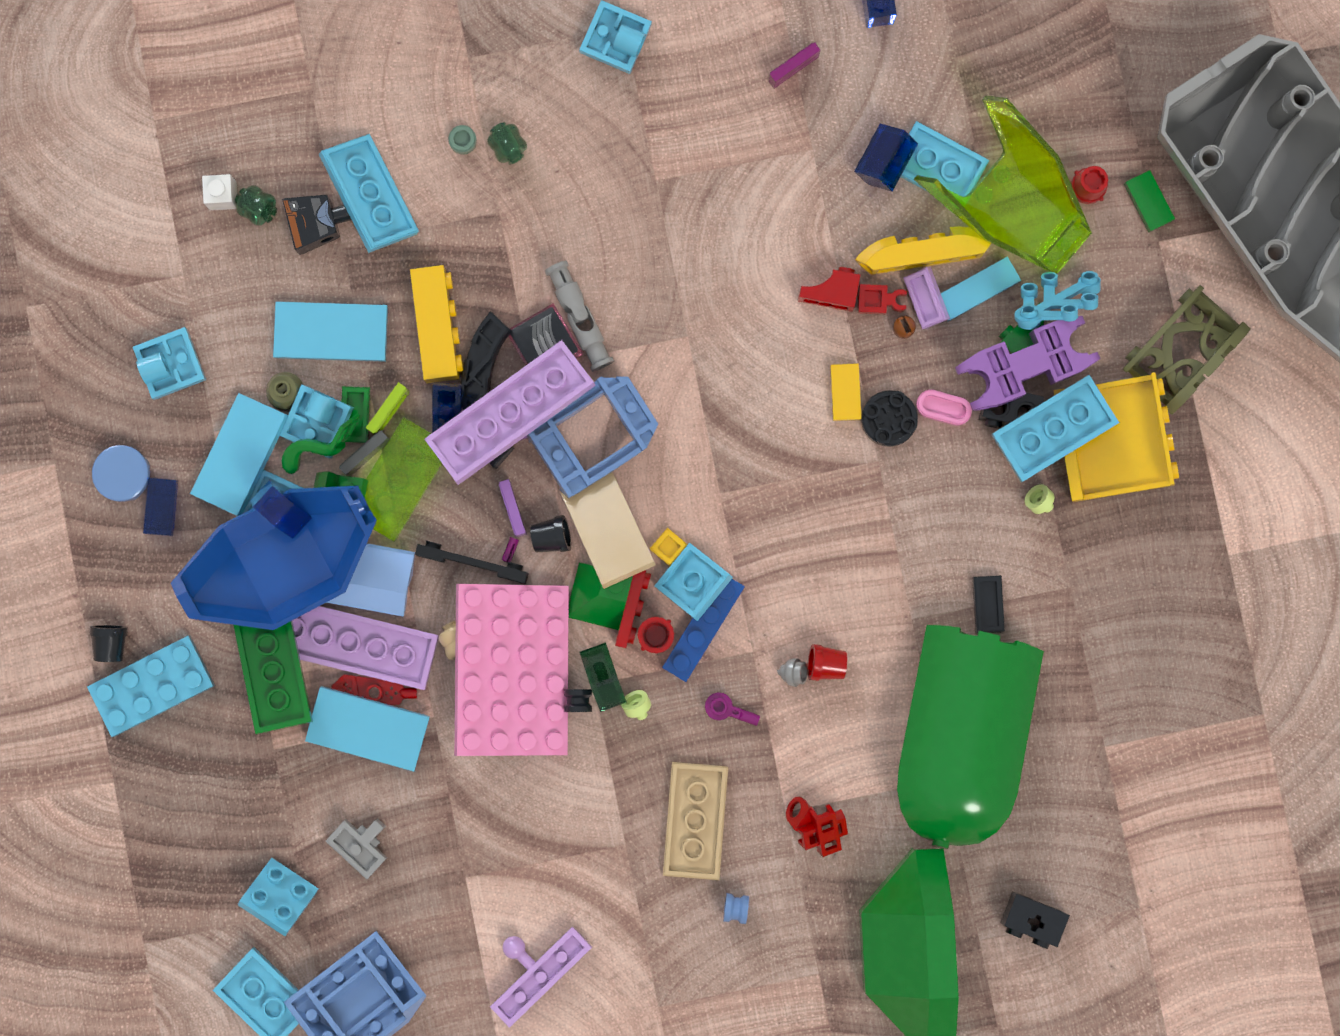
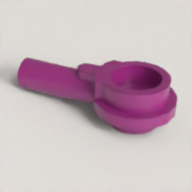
M713 693L705 702L706 713L714 720L720 721L730 716L755 726L759 722L760 715L733 706L732 700L724 693Z

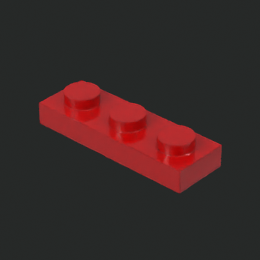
M647 569L633 575L615 644L617 647L627 649L628 643H634L637 628L632 627L635 616H641L644 601L639 600L642 589H648L651 573L646 572Z

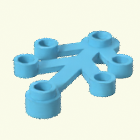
M1045 272L1041 275L1044 301L1035 306L1034 299L1038 297V286L1034 283L1023 284L1021 286L1023 306L1015 311L1014 317L1018 326L1026 330L1039 327L1042 320L1075 321L1078 318V309L1094 310L1098 307L1097 294L1101 290V279L1096 272H1083L1078 279V283L1055 295V288L1058 286V275L1054 272ZM1078 294H1082L1081 299H1071ZM1051 309H1061V311H1049V310H1051Z

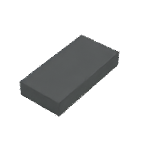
M379 430L346 459L339 469L346 476L351 477L391 440L384 432Z

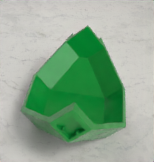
M911 848L859 909L863 991L905 1036H956L959 993L955 920L944 848L920 850Z

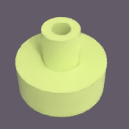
M1036 485L1026 494L1025 505L1035 514L1048 513L1054 507V493L1046 485Z
M636 690L627 694L622 699L621 706L627 717H637L638 720H643L648 716L647 712L651 708V701L645 691Z

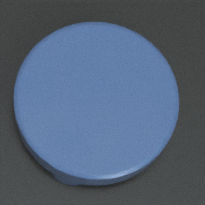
M125 445L112 446L105 449L96 458L92 468L93 483L98 492L110 500L118 502L136 500L149 483L150 464L138 450Z

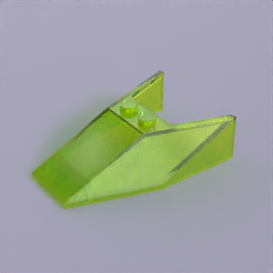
M985 96L982 101L1002 145L1003 152L1001 157L970 193L964 197L946 189L938 179L917 175L914 180L984 240L1036 266L1057 274L1092 234L1059 155L1008 98Z

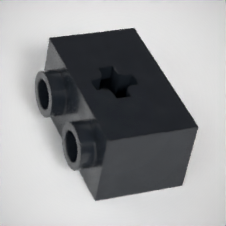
M1012 891L1000 923L1007 927L1006 933L1018 938H1022L1023 934L1033 937L1032 943L1048 949L1049 945L1058 947L1070 915ZM1036 917L1040 921L1039 926L1033 925L1031 928L1028 919Z

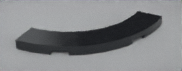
M491 311L475 332L467 359L464 360L461 376L463 411L490 392L492 371L496 357L503 343L512 332ZM513 446L489 462V464L497 469L515 448Z

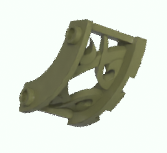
M1201 285L1194 291L1189 288L1179 298L1178 301L1181 303L1179 308L1141 349L1135 346L1125 357L1129 362L1123 370L1126 373L1129 372L1133 377L1149 375L1139 366V363L1147 356H1152L1155 361L1153 365L1148 367L1149 369H1156L1162 365L1163 372L1157 375L1156 378L1165 377L1173 396L1164 389L1165 395L1160 396V401L1167 406L1168 412L1171 415L1197 390V387L1206 379L1203 375L1205 374L1209 377L1251 330L1244 322L1239 325L1202 292L1204 287ZM1193 305L1200 310L1198 316L1191 312ZM1183 313L1187 322L1173 324ZM1204 315L1209 318L1207 323L1202 322ZM1189 331L1202 332L1199 339V348L1206 362L1203 364L1195 359H1182L1173 364L1172 344L1174 334ZM1208 334L1212 335L1209 338V341L1212 340L1216 343V347L1214 349H1211L1206 345V339ZM1163 335L1161 349L1152 347ZM1181 366H1189L1191 374L1188 377L1184 376L1182 373L1183 369L1176 374L1175 369Z

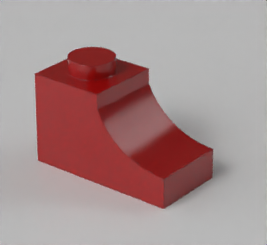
M839 267L838 270L832 271L831 277L825 282L816 286H801L798 302L852 312L855 307L860 275L854 274V269Z

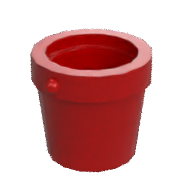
M1089 166L1080 171L1076 170L1070 185L1074 198L1084 204H1094L1098 201H1103V196L1108 187V175L1105 170L1098 166Z
M655 616L642 622L637 635L642 651L646 650L657 654L666 651L671 646L674 640V631L670 619L665 620Z
M812 644L808 656V679L813 681H819V679H844L847 670L846 651Z

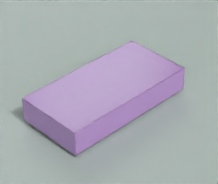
M926 267L903 277L922 330L950 319L931 267Z

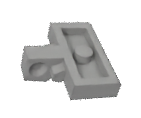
M346 819L326 840L365 879H369L388 858L377 848L380 841L376 837L386 827L379 819L375 820L367 829L363 825L356 829Z

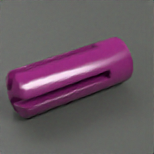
M510 537L502 557L504 562L512 561L519 540Z

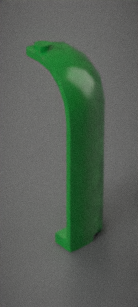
M926 626L899 763L897 793L901 812L909 828L922 838L932 841L933 847L948 849L949 845L965 846L979 844L997 833L1009 818L1018 795L1044 651L1020 641H1014V643L1001 642L1000 635L978 631V636L962 632L960 627Z

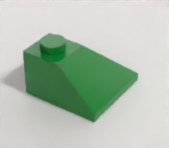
M579 562L568 605V618L619 630L633 576L604 589L594 566Z

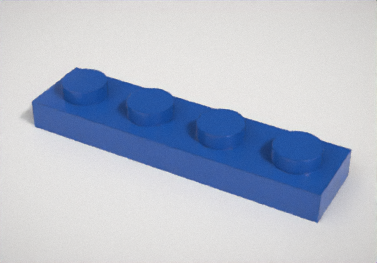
M731 579L698 621L692 618L662 668L687 682L745 586Z

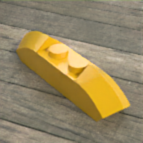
M961 226L950 227V236H945V233H935L929 235V239L919 241L918 237H909L902 239L900 244L897 243L895 236H890L868 246L855 260L862 269L871 275L981 258L995 238L981 230Z

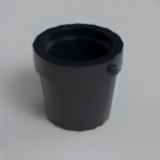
M564 515L531 525V541L536 553L571 551L570 529Z
M120 625L90 626L93 660L97 662L123 661L128 627Z

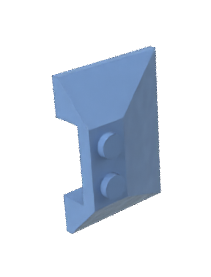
M376 931L283 1003L308 1036H392L409 1023L426 998V994Z

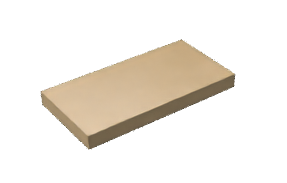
M613 472L569 499L561 492L604 589L655 566V562Z
M672 762L663 876L710 880L720 879L728 766Z

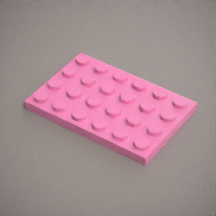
M456 584L454 756L568 755V712H564V706L567 704L564 689H568L569 586Z

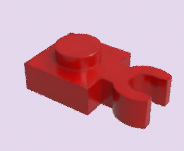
M860 284L858 313L886 315L887 307H891L897 312H903L906 310V305L897 304L896 297L906 296L907 291L898 289L893 293H887L888 285Z

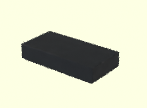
M1002 575L972 577L975 633H978V631L987 633L1005 632Z

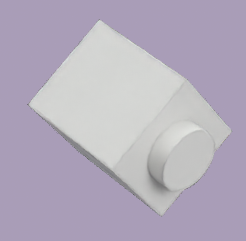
M230 174L202 176L203 202L210 211L238 209L237 182Z

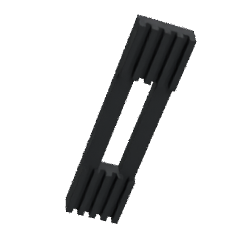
M426 541L425 546L417 544L416 556L445 563L447 559L497 572V576L503 579L523 584L527 582L529 573L522 571L523 565L508 562L507 567L440 550L441 544Z

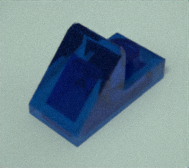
M433 382L432 433L462 412L463 388L461 384Z

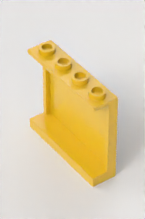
M1156 372L1147 376L1096 384L1119 423L1064 456L1072 502L1174 486V479L1179 478L1177 462H1171L1169 451L1175 450L1172 434L1166 435L1164 423H1170L1167 406L1161 407L1160 396L1165 395L1163 379H1157ZM1065 388L1053 390L1054 396L1065 390Z

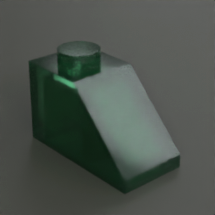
M606 642L580 651L589 684L600 712L627 703Z

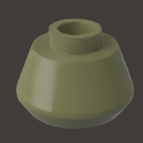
M278 373L267 384V398L274 407L281 410H290L303 383L293 373Z

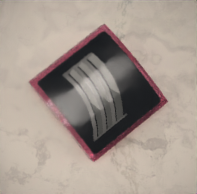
M554 303L510 328L512 332L508 337L525 366L561 340L575 358L583 355L582 350Z

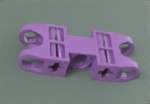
M1078 316L1075 321L1071 322L1056 320L1032 330L1029 334L1034 345L1015 353L1009 354L1005 342H1001L979 351L955 367L958 375L966 372L969 374H979L986 382L984 394L978 400L970 403L972 410L977 411L998 407L1023 397L1026 392L1022 382L1040 374L1046 373L1050 385L1077 375L1100 360L1098 352L1090 355L1088 353H1078L1070 346V335L1078 327L1086 324L1083 316Z

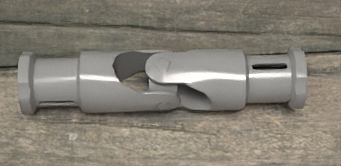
M561 261L547 268L545 274L550 276L556 288L555 295L565 312L568 313V322L582 351H586L592 364L590 367L592 372L598 371L612 364L614 359L609 357L603 344L604 338L591 311L587 306H584L580 287L577 282L573 281L567 269L569 266L568 262ZM589 319L591 324L590 331H581L577 328L576 325H581Z

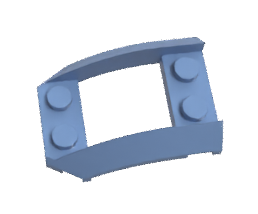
M601 376L594 382L595 387L527 435L529 443L532 442L560 486V491L568 499L608 475L647 448L658 426V422L629 377L616 376V378H605ZM605 395L633 441L585 471L557 426Z

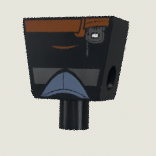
M328 195L282 199L294 249L299 255L338 239L340 233L337 224L352 220L344 205L332 206Z

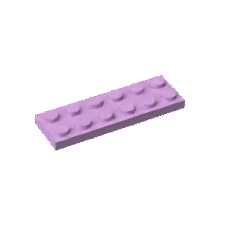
M561 340L425 438V441L459 485L595 387V383Z
M321 606L292 620L300 660L426 690L439 635Z

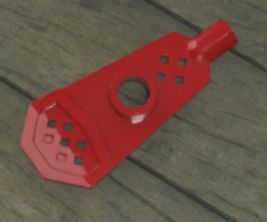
M344 674L331 685V689L342 692L346 691L349 694L388 705H399L404 699H417V688H404L401 684L375 678ZM373 687L378 688L380 692L379 696L375 699L369 695V691Z

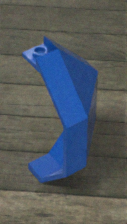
M358 486L289 489L218 526L173 579L171 586L189 619L275 630L346 592L377 520Z

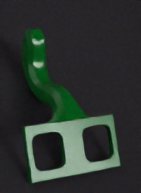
M357 413L343 423L331 443H324L313 439H300L291 443L283 453L281 460L282 468L288 474L296 473L300 467L301 454L305 451L323 456H334L340 453L346 447L345 441L350 438L361 415Z

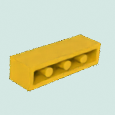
M444 265L410 269L424 381L426 383L460 379L459 372L463 371L462 355H457L455 345L460 344L458 327L453 328L452 317L457 316L455 300H450L448 290L453 289L451 272L446 273Z

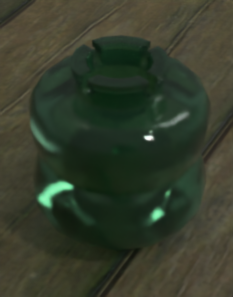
M506 122L495 125L490 130L492 134L488 137L487 144L494 151L497 161L500 163L509 162L508 164L511 165L524 158L523 152L527 149V142L520 136V131L515 124L506 125Z
M256 185L242 188L239 191L241 196L237 194L235 198L238 215L248 218L251 223L257 226H261L266 222L270 223L273 220L271 215L275 217L277 213L276 199L273 195L265 193Z

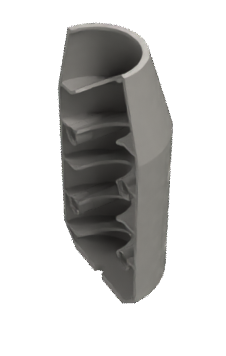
M1258 34L1165 96L1157 139L1278 314L1340 363V102L1298 42Z

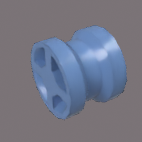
M726 893L723 922L738 920L740 924H746L749 896L743 895L739 898L734 897L733 894Z

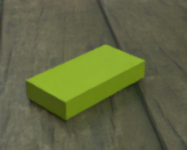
M398 382L366 429L374 435L379 430L383 431L409 395V390Z

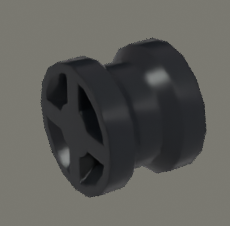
M564 689V695L567 697L564 712H592V705L589 703L592 689Z

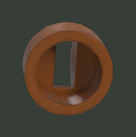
M900 316L893 324L894 334L901 339L911 337L916 329L914 320L909 316ZM901 320H905L910 332L906 333Z

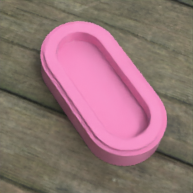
M936 390L922 392L916 401V408L921 416L953 426L965 424L972 414L971 405L966 399Z

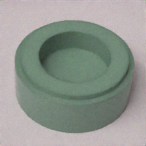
M459 125L454 127L449 133V144L454 152L465 155L475 149L477 138L475 132L470 127Z

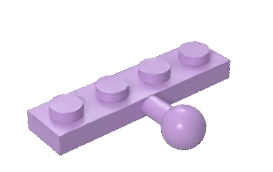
M572 926L535 962L525 951V943L520 937H508L503 943L504 954L510 959H517L527 971L490 1008L510 1028L592 948V945Z

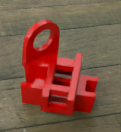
M795 797L787 806L786 818L793 829L802 836L798 843L805 850L816 847L817 852L822 857L841 851L840 837L848 834L846 818L842 809L834 812L830 804L825 805L826 812L817 815L804 798ZM800 803V812L793 818V809ZM830 824V828L822 830L823 826ZM832 842V846L825 848L826 844Z

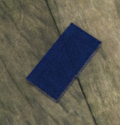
M148 479L143 534L173 536L178 480Z

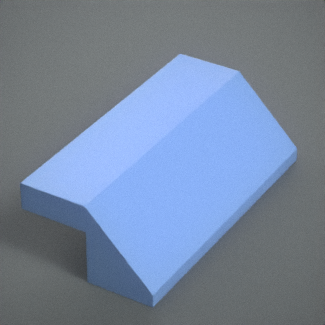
M367 543L346 592L326 603L404 617L408 587L413 576L415 552Z

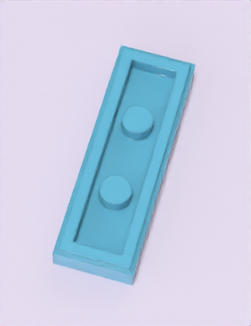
M1008 256L941 293L950 317L947 322L1021 281Z

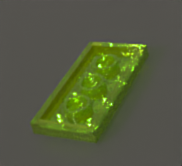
M405 417L401 420L366 478L368 485L365 500L377 520L373 530L394 542L442 465L439 458L425 441V438L432 433Z

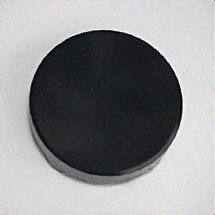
M887 390L875 394L867 401L862 411L861 422L863 430L870 440L881 446L894 447L906 442L913 435L917 428L918 414L914 403L904 393Z

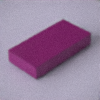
M815 42L805 47L771 71L769 83L774 89L819 58L820 48Z

